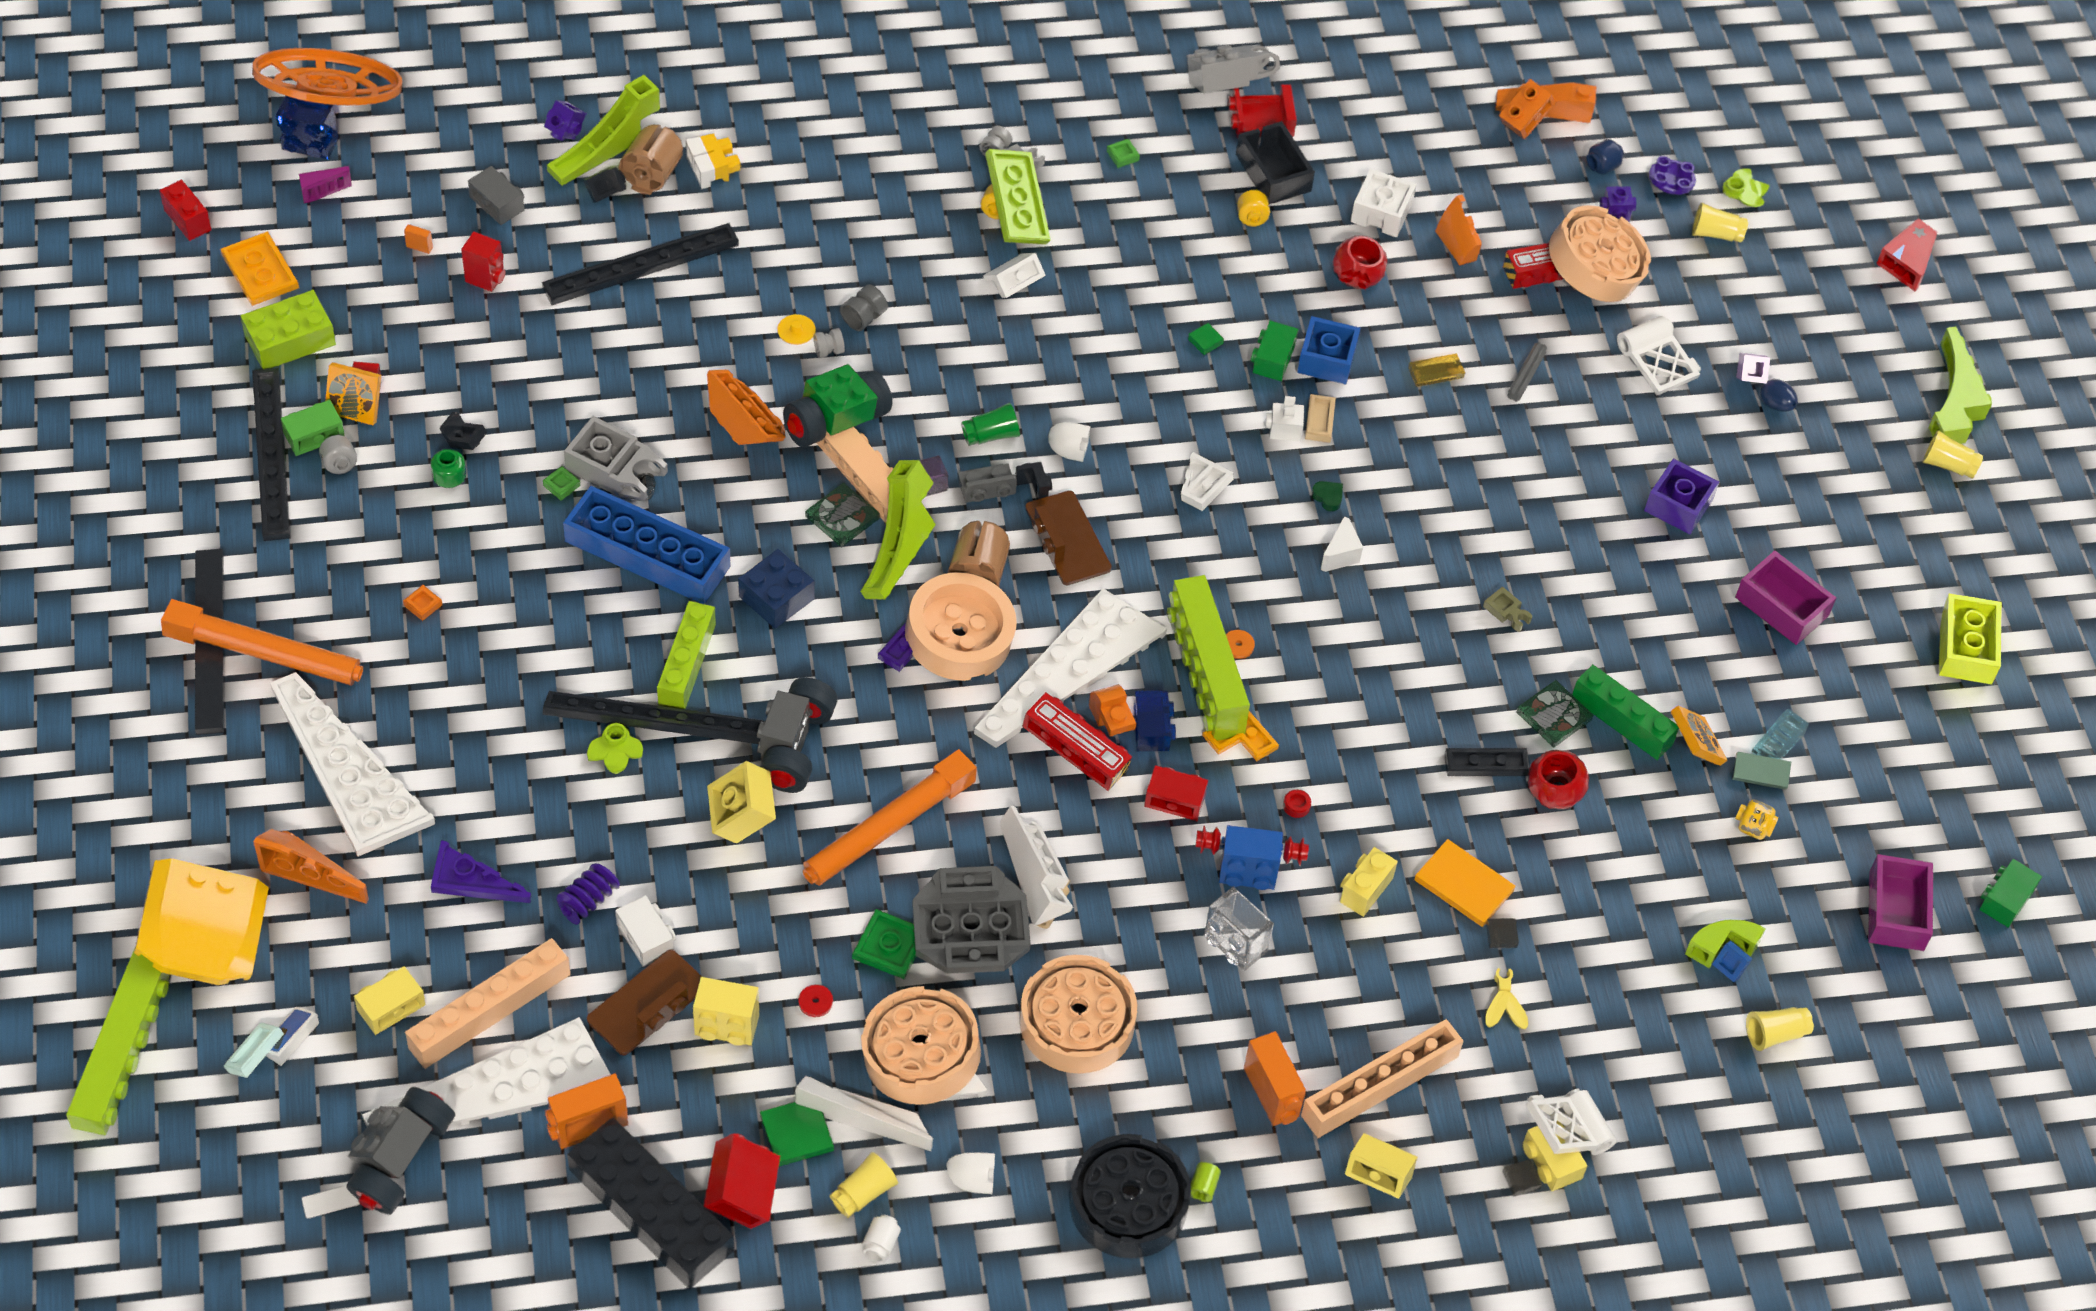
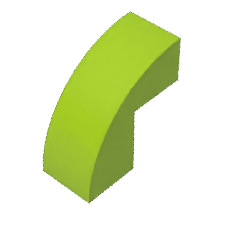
M1744 920L1717 921L1705 926L1693 936L1685 955L1710 968L1724 945L1732 941L1751 957L1761 942L1766 928Z

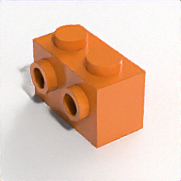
M1529 79L1526 84H1522L1518 88L1516 96L1511 102H1507L1502 107L1499 117L1506 127L1525 140L1556 103L1551 93Z

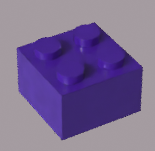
M1673 458L1651 490L1644 511L1691 534L1712 503L1719 481Z

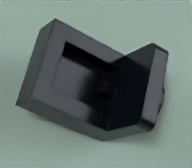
M608 167L583 180L593 203L627 189L625 176L617 167Z
M452 412L440 426V431L451 448L474 450L488 433L483 425L464 423L458 412Z
M1042 462L1025 463L1016 467L1017 486L1031 483L1037 500L1049 496V491L1052 490V481L1050 475L1045 474Z

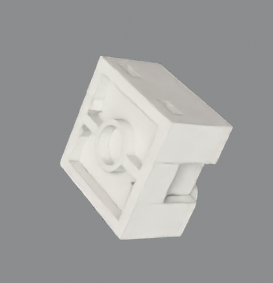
M1370 169L1354 202L1351 222L1364 227L1373 225L1381 228L1382 233L1397 237L1413 204L1416 184Z

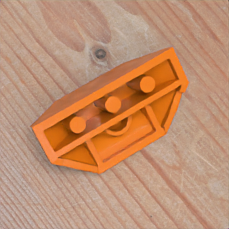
M729 370L708 371L707 382L710 411L716 417L718 423L732 436L733 441L738 443V445L784 441L786 437L784 425L753 390L742 381L734 378Z

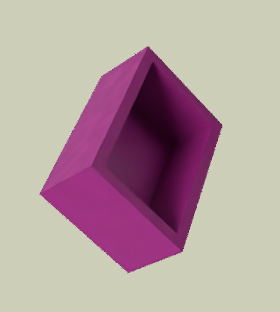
M1775 550L1742 578L1735 596L1737 600L1795 645H1798L1829 617L1836 601L1834 595Z
M1877 854L1869 871L1868 943L1924 951L1933 935V863Z

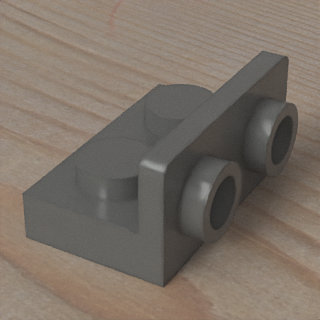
M1008 463L958 472V482L965 503L1016 494V475L1011 473Z

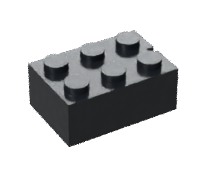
M1282 121L1262 127L1260 148H1258L1260 130L1258 128L1238 134L1236 156L1257 189L1267 196L1269 205L1312 192L1315 171Z

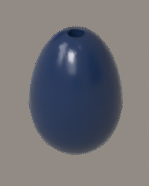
M1771 379L1761 387L1760 396L1763 403L1773 410L1787 412L1795 409L1798 405V396L1795 390L1783 380Z

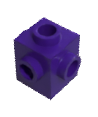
M556 100L553 107L547 113L546 122L543 127L550 130V135L558 140L564 141L565 138L575 140L576 136L581 132L582 123L587 113L569 102Z
M1606 187L1604 197H1600L1599 207L1608 209V214L1615 218L1623 217L1629 222L1632 211L1636 210V197H1632L1631 187Z

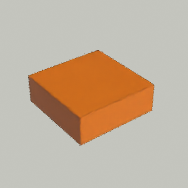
M408 224L404 229L406 247L430 254L433 249L431 231Z
M422 585L404 599L403 604L404 607L423 621L442 606V600Z

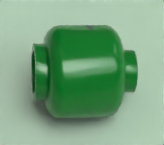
M444 449L437 452L431 459V473L434 482L443 488H454L463 483L466 478V466L462 454L452 449Z

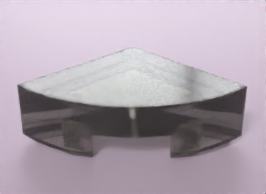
M645 473L639 474L636 477L648 488L647 499L650 500L656 490L654 475L651 473H647L648 475H645Z

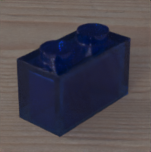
M1135 691L1133 710L1136 721L1135 737L1137 752L1169 751L1171 740L1176 739V726L1170 723V718L1174 717V703L1169 701L1168 691Z

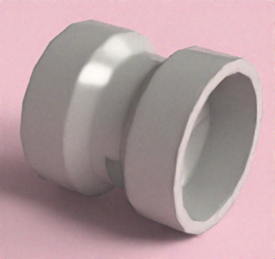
M993 126L988 133V137H985L980 143V150L983 155L986 156L985 153L989 149H1006L1012 142L1010 132L1004 127Z
M839 328L830 330L829 335L823 332L813 334L818 358L827 357L831 352L835 354L845 352L844 340Z

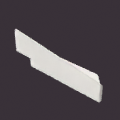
M1010 806L1001 819L1000 825L1021 890L1027 897V908L1032 924L1039 925L1072 910L1071 903L1061 890L1064 889L1069 879L1041 826L1034 821L1030 824L1025 823L1021 819L1017 808Z
M805 1076L796 1087V1104L822 1111L826 1119L922 1149L932 1150L933 1138L927 1133L918 1114L841 1089L831 1088L808 1076Z

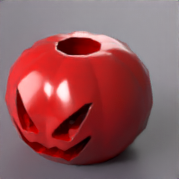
M1355 235L1345 239L1336 248L1333 258V270L1339 280L1346 286L1355 289H1367L1377 285L1385 276L1388 260L1387 254L1374 239Z
M1550 750L1532 762L1529 770L1528 785L1532 796L1541 805L1549 809H1568L1581 801L1587 793L1589 773L1584 762L1576 754L1568 750ZM1560 782V783L1565 784V785H1558V786H1557V785H1553V783Z

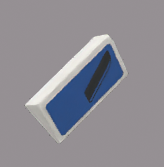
M295 1007L278 1026L284 1035L268 1052L266 1057L282 1066L319 1024L317 1014L313 1011Z

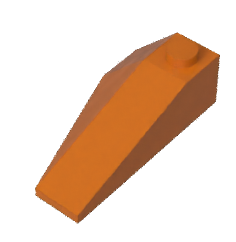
M1572 82L1540 85L1552 94L1556 103L1545 117L1585 123L1591 122L1596 102L1597 86ZM1519 87L1498 89L1495 110L1501 111L1507 102H1511L1516 96Z
M270 829L254 839L253 842L262 872L367 904L369 898L366 884L293 833Z

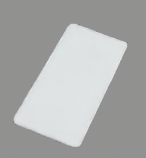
M346 1186L302 1198L306 1218L360 1204L358 1199L347 1190Z

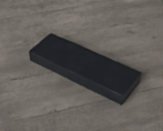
M1446 748L1445 750L1447 776H1529L1530 768L1527 748Z

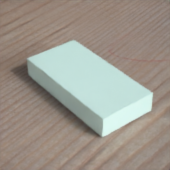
M259 1023L225 1063L224 1068L231 1074L247 1078L284 1033L277 1026Z

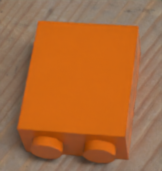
M1275 1031L1250 1040L1244 1070L1273 1126L1281 1123L1287 1125L1294 1122L1300 1116L1306 1089L1277 1032Z

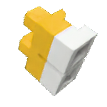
M713 133L686 139V157L701 189L711 187V181L722 178L724 181H729L730 173L740 171V160L737 154L725 157V155L733 153L729 137L717 140Z

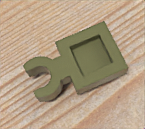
M1503 586L1484 601L1483 607L1502 623L1507 619L1510 620L1512 628L1518 632L1523 627V623L1519 620H1524L1527 624H1530L1532 620L1530 612L1520 610L1522 602Z

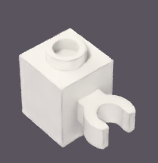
M1285 396L1284 404L1273 403L1272 412L1266 415V428H1270V439L1301 441L1304 405H1295L1296 397Z

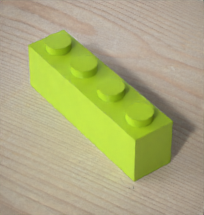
M692 601L688 602L657 686L658 706L686 709L716 626L714 606Z

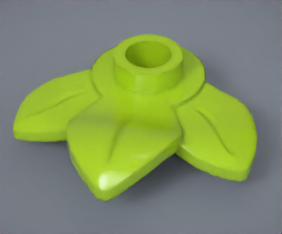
M1740 169L1735 171L1733 176L1724 182L1722 190L1726 196L1738 199L1744 205L1760 207L1764 205L1762 197L1767 193L1770 186L1753 180L1751 169Z
M613 723L606 727L602 737L596 738L590 743L587 758L588 761L604 760L606 768L610 772L618 774L627 767L629 758H642L643 746L638 739L630 736L628 729L622 724Z

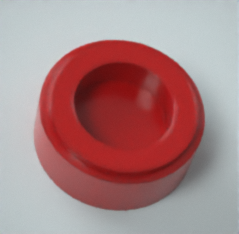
M1303 790L1289 791L1284 798V811L1294 818L1306 816L1311 808V797Z

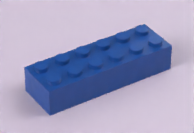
M593 486L589 487L563 522L565 542L701 604L706 603L731 567L729 547Z

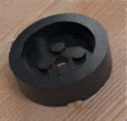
M1137 1134L1111 1136L1092 1145L1079 1159L1071 1182L1069 1197L1071 1217L1082 1237L1101 1252L1120 1258L1150 1256L1169 1246L1182 1231L1187 1218L1191 1197L1190 1179L1181 1159L1165 1144L1161 1142L1155 1143ZM1132 1185L1139 1190V1193L1134 1198V1196H1128L1123 1193V1188Z

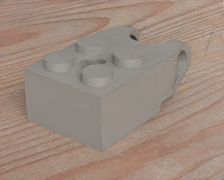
M1223 45L1217 47V50L1214 51L1199 49L1194 51V54L1187 55L1189 83L1204 94L1250 86V80L1271 76L1280 69L1279 56L1269 52V49L1261 45L1239 47ZM1269 57H1272L1275 61L1273 68L1270 70L1263 69L1270 62Z
M592 416L564 450L565 468L570 473L621 498L645 501L648 497V488L640 482L638 477L642 475L665 476L668 472L667 463L657 456L649 446L639 442L636 436L595 416Z

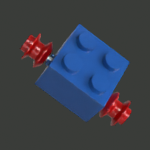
M1227 825L1225 837L1222 836V839L1218 827L1213 832H1207L1206 827L1203 826V831L1197 830L1195 847L1200 848V853L1207 848L1211 849L1212 855H1215L1220 845L1223 848L1219 883L1233 887H1254L1258 890H1275L1282 852L1286 864H1289L1291 859H1294L1301 866L1302 861H1307L1309 844H1304V838L1299 843H1294L1290 836L1285 841L1283 847V832Z

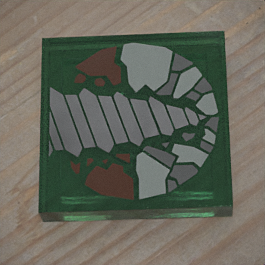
M843 482L807 509L805 517L842 548L879 520L880 513Z
M1557 680L1518 706L1516 711L1553 748L1592 721L1594 716Z

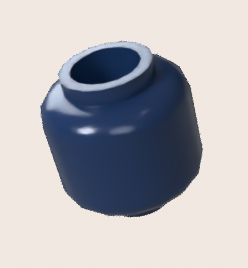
M1611 139L1603 140L1589 148L1586 157L1587 164L1592 171L1598 174H1607L1622 165L1624 151L1621 145Z

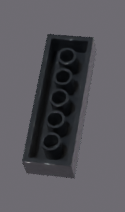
M614 1117L609 1119L567 1154L569 1170L689 1290L735 1251L734 1235Z

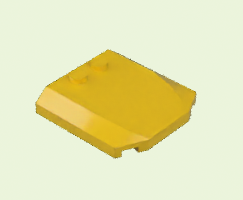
M172 858L155 860L152 866L134 953L137 956L142 954L154 963L152 967L166 974L215 985L228 984L230 980L240 978L249 980L253 973L269 887L257 878Z

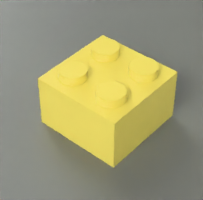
M745 761L707 786L712 833L738 843L776 819L771 773L766 769Z
M701 977L693 1006L695 1035L705 1040L718 1039L728 1041L737 1046L744 1044L752 1046L759 1019V987Z

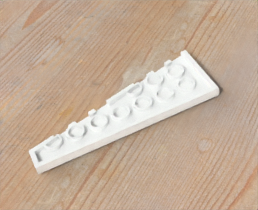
M1102 589L974 729V734L997 748L1021 732L1026 712L1045 692L1064 702L1065 699L1073 694H1079L1105 677L1109 670L1129 661V657L1141 650L1143 652L1146 650L1150 643L1158 638L1162 639L1166 635L1167 628L1107 590Z
M296 672L270 682L271 689L357 856L435 825L433 815L429 814L420 805V801L403 787V783L385 768L383 762L360 739L358 740L350 732L349 727L333 714V710L328 705L325 706L311 687Z
M579 1017L421 1089L437 1094L453 1109L455 1118L450 1125L457 1123L466 1125L470 1124L471 1120L488 1117L489 1119L531 1111L533 1107L548 1104V1097L611 1074ZM405 1096L382 1106L398 1107ZM374 1110L362 1114L366 1126H368V1118Z

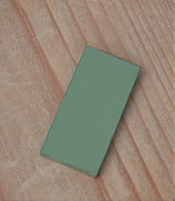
M1737 752L1732 780L1786 790L1789 784L1792 762Z

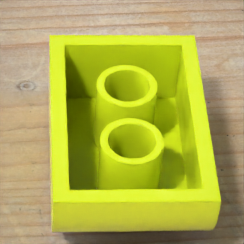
M1948 594L1940 625L1939 676L1986 684L1993 683L2001 667L2002 602Z

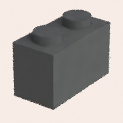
M492 166L468 180L470 198L500 225L524 211V194L522 190L517 186H513L502 172H498Z

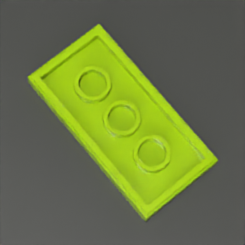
M989 149L985 155L1004 242L1047 245L1051 239L1032 152Z

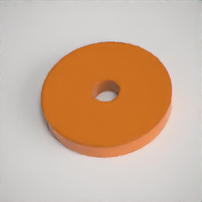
M1233 630L1226 634L1234 658L1243 659L1253 653L1255 641L1248 632Z

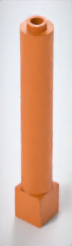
M171 599L161 618L162 636L193 645L198 640L350 686L355 681L359 682L363 673V666H360L359 659L203 614V608Z
M958 749L933 767L932 774L803 863L804 877L810 884L822 885L946 797L951 800L975 783L977 767Z

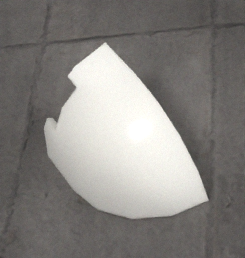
M1070 422L1054 425L1051 427L1048 435L1051 449L1062 457L1083 462L1089 443L1090 426Z
M964 1153L948 1160L946 1164L948 1175L956 1186L973 1193L992 1194L995 1154Z

